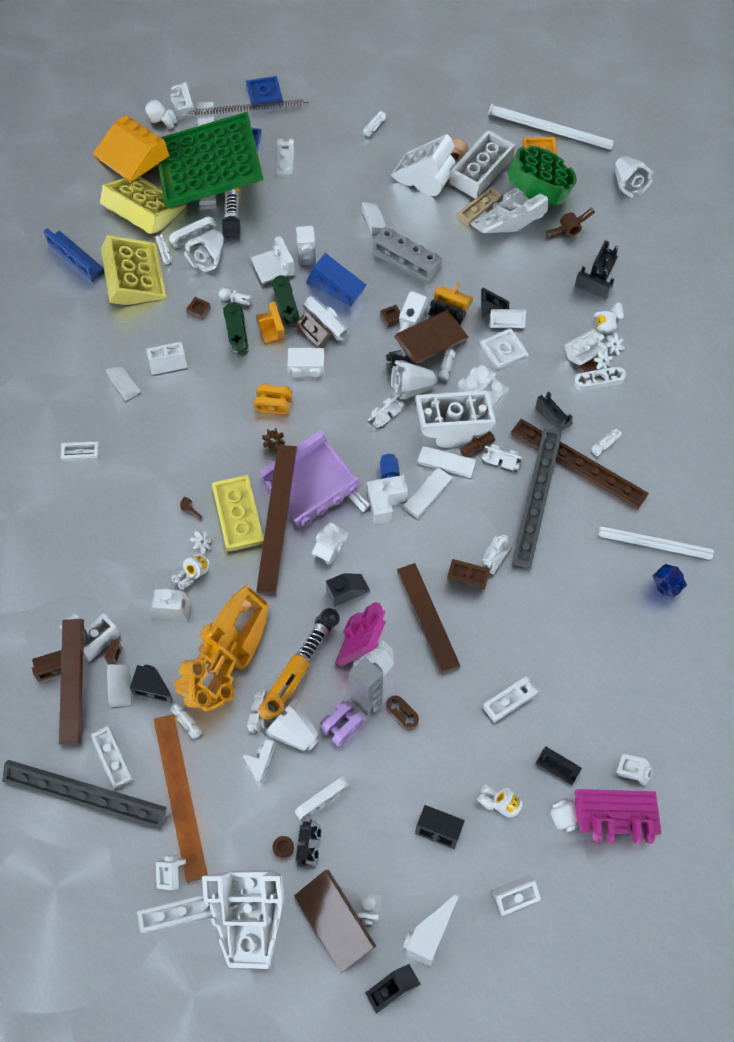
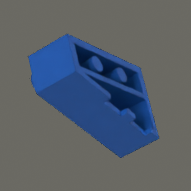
M326 253L315 264L306 281L307 284L349 306L354 304L367 286V284Z

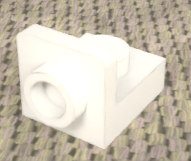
M622 754L616 773L621 777L638 780L641 785L646 786L647 780L651 779L652 768L647 759Z
M178 855L164 856V860L156 862L157 889L175 890L179 888L178 866L186 864V859L178 858Z
M359 892L357 916L364 926H373L374 923H378L381 895Z

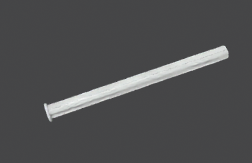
M494 103L491 104L488 116H497L611 150L614 141L611 139L495 106Z

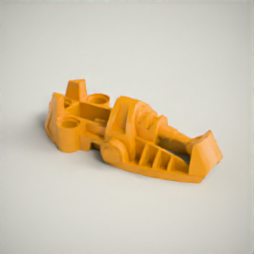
M247 584L232 595L213 623H209L202 628L200 638L203 641L199 646L200 654L195 660H185L179 666V673L182 678L174 680L175 691L184 697V702L189 708L210 711L221 706L224 702L232 700L234 697V687L231 684L234 678L231 676L234 667L237 670L246 668L257 649L265 627L269 604ZM255 611L239 633L234 627L241 612ZM207 672L214 675L208 688L202 684Z

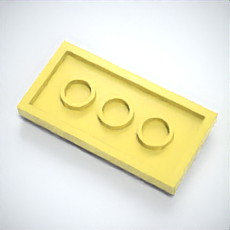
M245 475L211 483L226 551L230 552L262 545L264 538L249 476Z

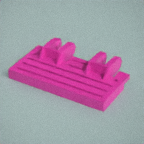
M374 602L371 606H367L363 613L358 612L349 618L343 630L345 640L335 664L342 667L375 649L386 623L383 620L386 611L383 610L380 603Z
M577 789L574 791L577 823L580 824V833H591V825L593 840L596 843H601L603 838L601 825H604L605 838L608 843L614 842L615 834H630L632 832L634 843L641 844L643 839L641 826H643L645 841L648 844L654 843V835L662 834L656 791Z

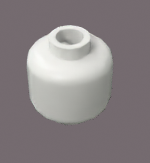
M564 798L552 804L553 808L550 810V814L558 829H566L569 832L579 827L577 824L576 805L573 800Z

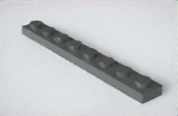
M543 429L512 565L531 569L561 439V431Z
M7 760L4 763L2 782L160 830L164 826L167 810L165 806L12 760Z

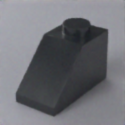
M343 573L326 580V591L334 607L370 592L362 574Z
M137 665L130 685L132 694L172 703L171 693L157 669L151 665Z
M410 964L391 972L366 991L365 994L375 1012L378 1013L409 994L421 983Z

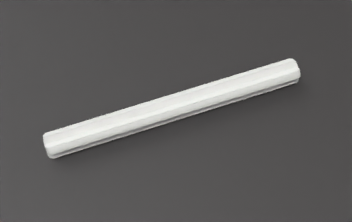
M600 526L598 534L604 538L709 560L714 555V549L607 526Z

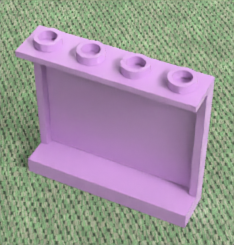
M321 430L297 445L288 515L298 529L309 525L314 518L325 514L330 507L338 505L343 501V498L349 494H354L361 487L359 478L352 474L328 443ZM275 461L259 471L262 480L270 491Z

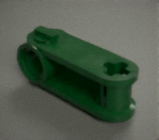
M279 275L271 283L285 323L288 326H295L300 316L292 293L293 290L288 276Z
M229 303L223 308L228 339L234 353L243 355L249 348L244 312L241 304Z

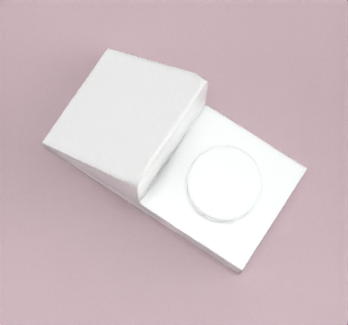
M265 739L264 745L259 746L257 752L259 759L243 754L244 761L257 786L260 787L264 781L275 748L274 742Z

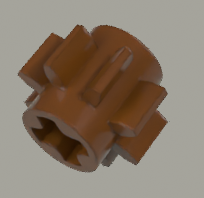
M277 428L271 431L267 429V434L262 435V439L265 441L263 447L268 446L270 452L277 449L278 444L285 445V441L281 439L284 437L283 432L278 433Z

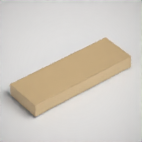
M490 187L458 212L456 218L469 227L470 223L484 211L488 212L492 209V205L495 202L498 204L503 199V195Z

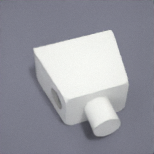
M410 291L399 316V332L423 322L427 315L426 296Z
M155 589L151 619L189 622L192 604L182 591Z

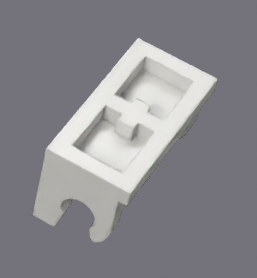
M186 82L173 86L171 88L172 91H179L178 93L170 94L177 120L195 117L193 103Z
M591 329L565 344L568 360L582 365L598 356V350L602 353L605 349L608 350V346L601 342L605 337L601 333L596 332L595 329Z
M182 342L146 349L152 375L187 368Z

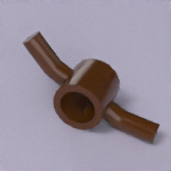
M591 207L579 217H576L573 212L566 213L560 219L562 226L546 231V236L552 237L563 232L569 237L577 235L582 230L580 223L595 213L594 209Z

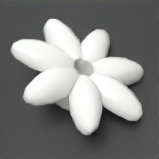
M614 333L613 338L607 335L609 342L605 344L609 347L608 354H612L614 351L616 356H619V350H624V346L621 345L624 339H618L617 333Z
M605 349L603 353L598 350L599 357L594 358L598 362L597 369L611 368L612 364L608 361L613 357L608 356V350Z
M195 531L196 537L190 538L195 543L193 549L197 550L200 548L202 554L205 553L206 549L211 551L212 548L209 543L212 542V539L206 538L205 531L202 534Z

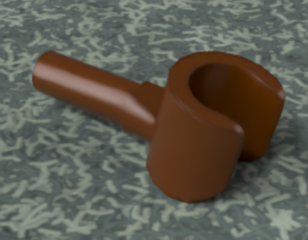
M183 497L180 502L181 510L188 511L201 520L203 516L190 507L193 503L192 500Z

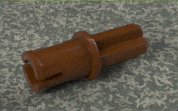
M488 431L479 438H473L472 442L460 448L461 455L468 457L476 451H482L483 447L495 441L492 432Z

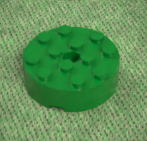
M529 146V148L520 147L507 169L509 180L523 192L525 197L531 199L538 194L547 196L548 204L553 205L564 203L577 182L574 170L571 167L567 168L563 164L565 161L551 151L537 146Z

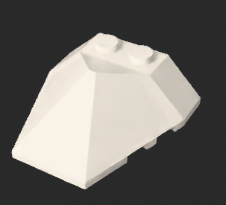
M515 187L502 196L504 200L499 204L495 202L492 205V210L488 213L484 211L470 224L483 233L517 232L533 220L543 217V214L548 211V198L538 194L530 199L525 197L523 192Z
M273 870L229 871L202 876L204 901L206 906L209 905L213 915L211 920L213 926H217L221 938L219 942L228 967L270 968L284 901L282 875Z

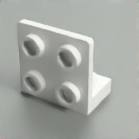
M282 236L275 238L276 245L273 246L274 250L251 257L252 264L262 284L270 283L279 275L291 276L295 274L294 261Z

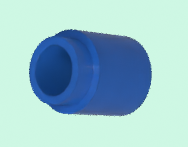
M394 454L381 456L379 462L381 478L400 476L396 456Z

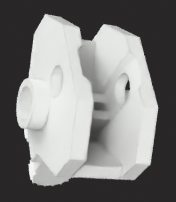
M329 523L328 526L326 525L324 530H320L316 536L317 543L312 552V557H320L325 560L327 565H330L344 548L348 531L333 523Z

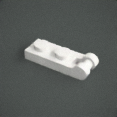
M277 139L276 178H293L294 139H289V141Z
M529 676L522 678L483 704V709L494 723L540 694L539 689L531 684L532 680ZM521 688H525L527 693L524 694Z

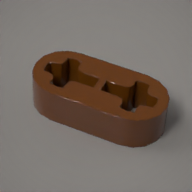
M391 696L387 700L386 710L389 715L403 729L408 731L416 729L419 723L418 714L400 696ZM392 702L394 704L400 703L399 709L401 712L397 708L391 709ZM404 714H405L408 718H411V717L414 718V719H413V724L410 723V722L407 723V724L405 723V722H406V717L404 716Z

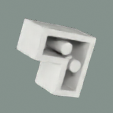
M404 475L367 481L366 493L374 525L393 522L392 505L406 503L408 498Z
M74 613V614H73L71 617H69L68 619H80V618L77 616L76 613ZM104 613L89 626L84 623L83 656L89 662L107 648L112 639L116 640L121 636L117 626Z

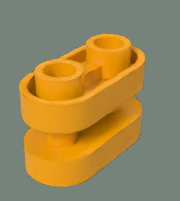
M266 383L259 385L253 408L261 413L286 415L290 410L289 402L292 400L293 391L287 386H274Z

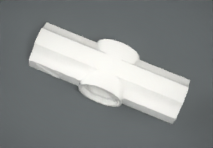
M315 296L307 298L303 308L310 312L335 339L342 341L346 338L349 328L338 319L336 312L331 307L326 308Z

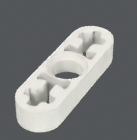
M205 217L173 232L169 240L175 248H180L188 240L210 230H215L217 224L212 217Z
M612 367L579 373L575 377L574 387L578 391H589L621 385L624 382L626 372L621 367ZM601 376L605 381L598 382L595 380V377Z
M345 776L337 779L301 804L294 811L300 821L306 820L345 793L351 787V784Z

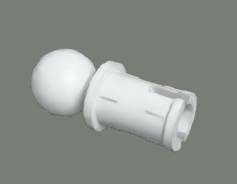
M227 287L219 291V298L222 301L231 299V303L236 302L247 306L251 304V302L244 299L252 300V295L239 293L237 290H234L232 293Z

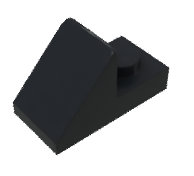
M484 287L481 289L482 318L487 316L491 309H509L508 300Z

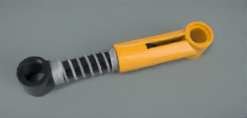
M235 188L223 192L225 196V219H222L223 236L241 235L240 219H238L240 188Z
M326 608L316 617L314 627L308 638H306V642L291 657L270 692L259 705L258 711L263 719L271 721L283 712L284 706L310 667V659L313 658L312 655L315 654V650H318V646H321L320 642L324 641L323 638L339 623L340 616L335 609ZM324 617L329 619L330 624L325 621ZM286 684L287 686L285 687L284 691L282 692V694L280 695V697H278L279 693L281 692V690L283 689L284 685ZM268 704L273 705L275 712L268 709Z

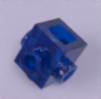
M664 564L652 575L657 585V590L662 595L675 597L687 586L683 573L676 566Z

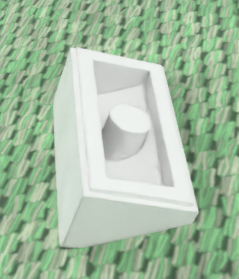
M362 202V212L371 235L378 234L386 226L377 204Z
M123 366L105 369L107 377L124 401L141 393Z
M107 665L108 700L111 708L132 705L129 666Z
M531 875L491 891L501 916L542 900L536 881Z

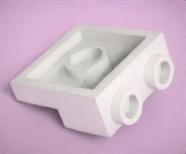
M484 365L475 366L470 371V376L467 379L463 377L458 383V392L489 391L492 408L509 392V388L495 379L496 374Z

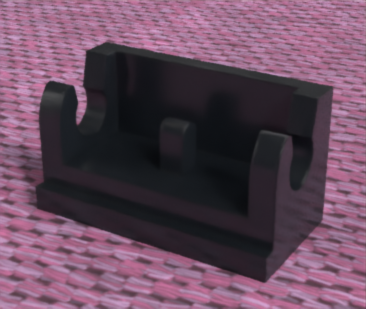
M606 240L593 263L590 274L607 281L618 258V246L611 250L609 249V241Z
M582 266L581 271L577 274L575 287L607 299L615 279L611 278L610 282L585 273L586 267Z
M549 391L545 397L542 395L537 397L535 408L556 431H562L573 424V416L571 414L567 416L551 399L552 394Z
M424 805L414 834L455 850L465 820Z

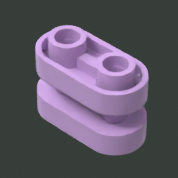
M349 700L346 702L341 701L336 706V711L331 716H325L320 723L322 725L320 730L326 736L331 733L334 734L332 741L338 747L342 746L367 719L361 711L356 714L353 713L355 705ZM348 719L349 721L340 729L338 726Z

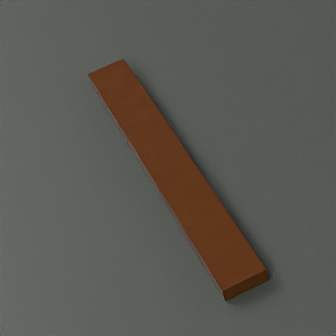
M520 419L511 431V435L539 450L543 431ZM560 441L556 462L639 510L648 497V492Z
M278 444L256 589L257 593L275 595L277 593L297 446Z

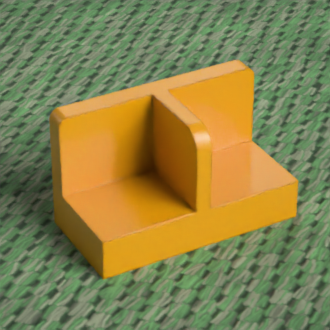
M456 284L454 290L441 286V288L437 287L434 292V300L438 299V301L446 303L448 306L463 308L465 312L468 311L473 297L460 293L459 284Z
M275 302L268 303L269 312L256 315L264 344L285 340L284 327Z

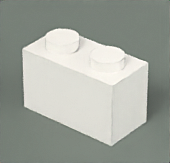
M313 226L296 227L299 266L316 264Z
M288 348V376H324V348Z

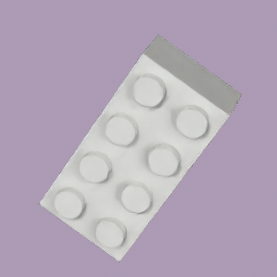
M487 130L451 169L449 184L476 199L512 161L515 144Z

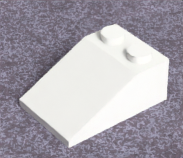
M452 896L421 922L413 933L409 931L403 947L406 949V957L430 968L459 896Z

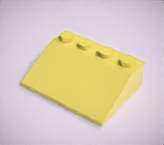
M140 176L132 182L122 178L104 184L100 204L119 214L120 217L129 220L133 225L144 229L149 234L164 229L187 205L184 203L176 207L166 208L162 189Z
M107 235L101 247L109 302L131 305L166 299L156 243Z

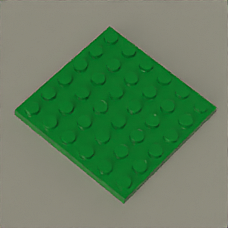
M248 112L161 137L165 141L170 155L158 164L166 208L176 207L264 180Z

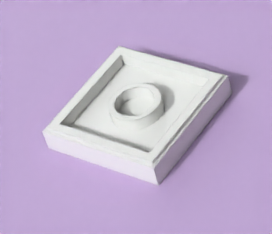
M511 328L480 341V346L497 371L529 356V353Z

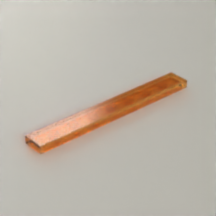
M174 714L155 718L154 724L182 859H186V864H183L185 879L189 883L202 879V876L208 875L176 720Z

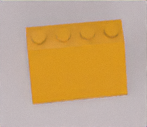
M128 115L120 117L119 120L112 124L93 152L97 159L129 182L134 181L170 156L165 141Z

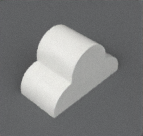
M446 134L406 152L391 176L403 185H414L420 192L429 196L438 195L449 180L451 169L456 165L454 158L451 156L454 149L451 137Z
M489 391L416 395L415 397L422 433L427 437L435 438L436 444L442 448H456L465 445L472 439L473 435L489 431L496 423Z

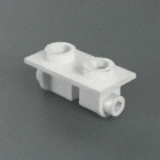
M398 394L394 398L391 395L383 402L385 406L381 409L379 406L370 413L372 417L368 421L373 419L375 427H383L391 419L387 414L388 412L394 417L403 410L404 403L396 399L400 395Z
M496 445L485 446V449L488 451L482 457L485 463L498 466L499 460H503L501 467L512 471L514 469L518 470L520 463H517V460H522L518 452L512 450L504 452L501 451V447Z
M504 534L498 537L495 536L477 565L489 568L490 574L494 575L513 546L508 543V537Z
M263 690V693L257 692L254 695L251 710L257 711V714H250L247 724L249 733L255 734L258 731L263 736H266L265 731L268 729L270 721L263 719L258 711L259 705L268 695L266 690ZM268 704L270 711L273 709V705Z

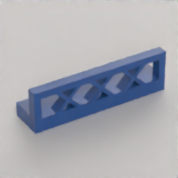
M48 228L44 230L48 245L91 282L105 273L104 268L60 230L55 234Z

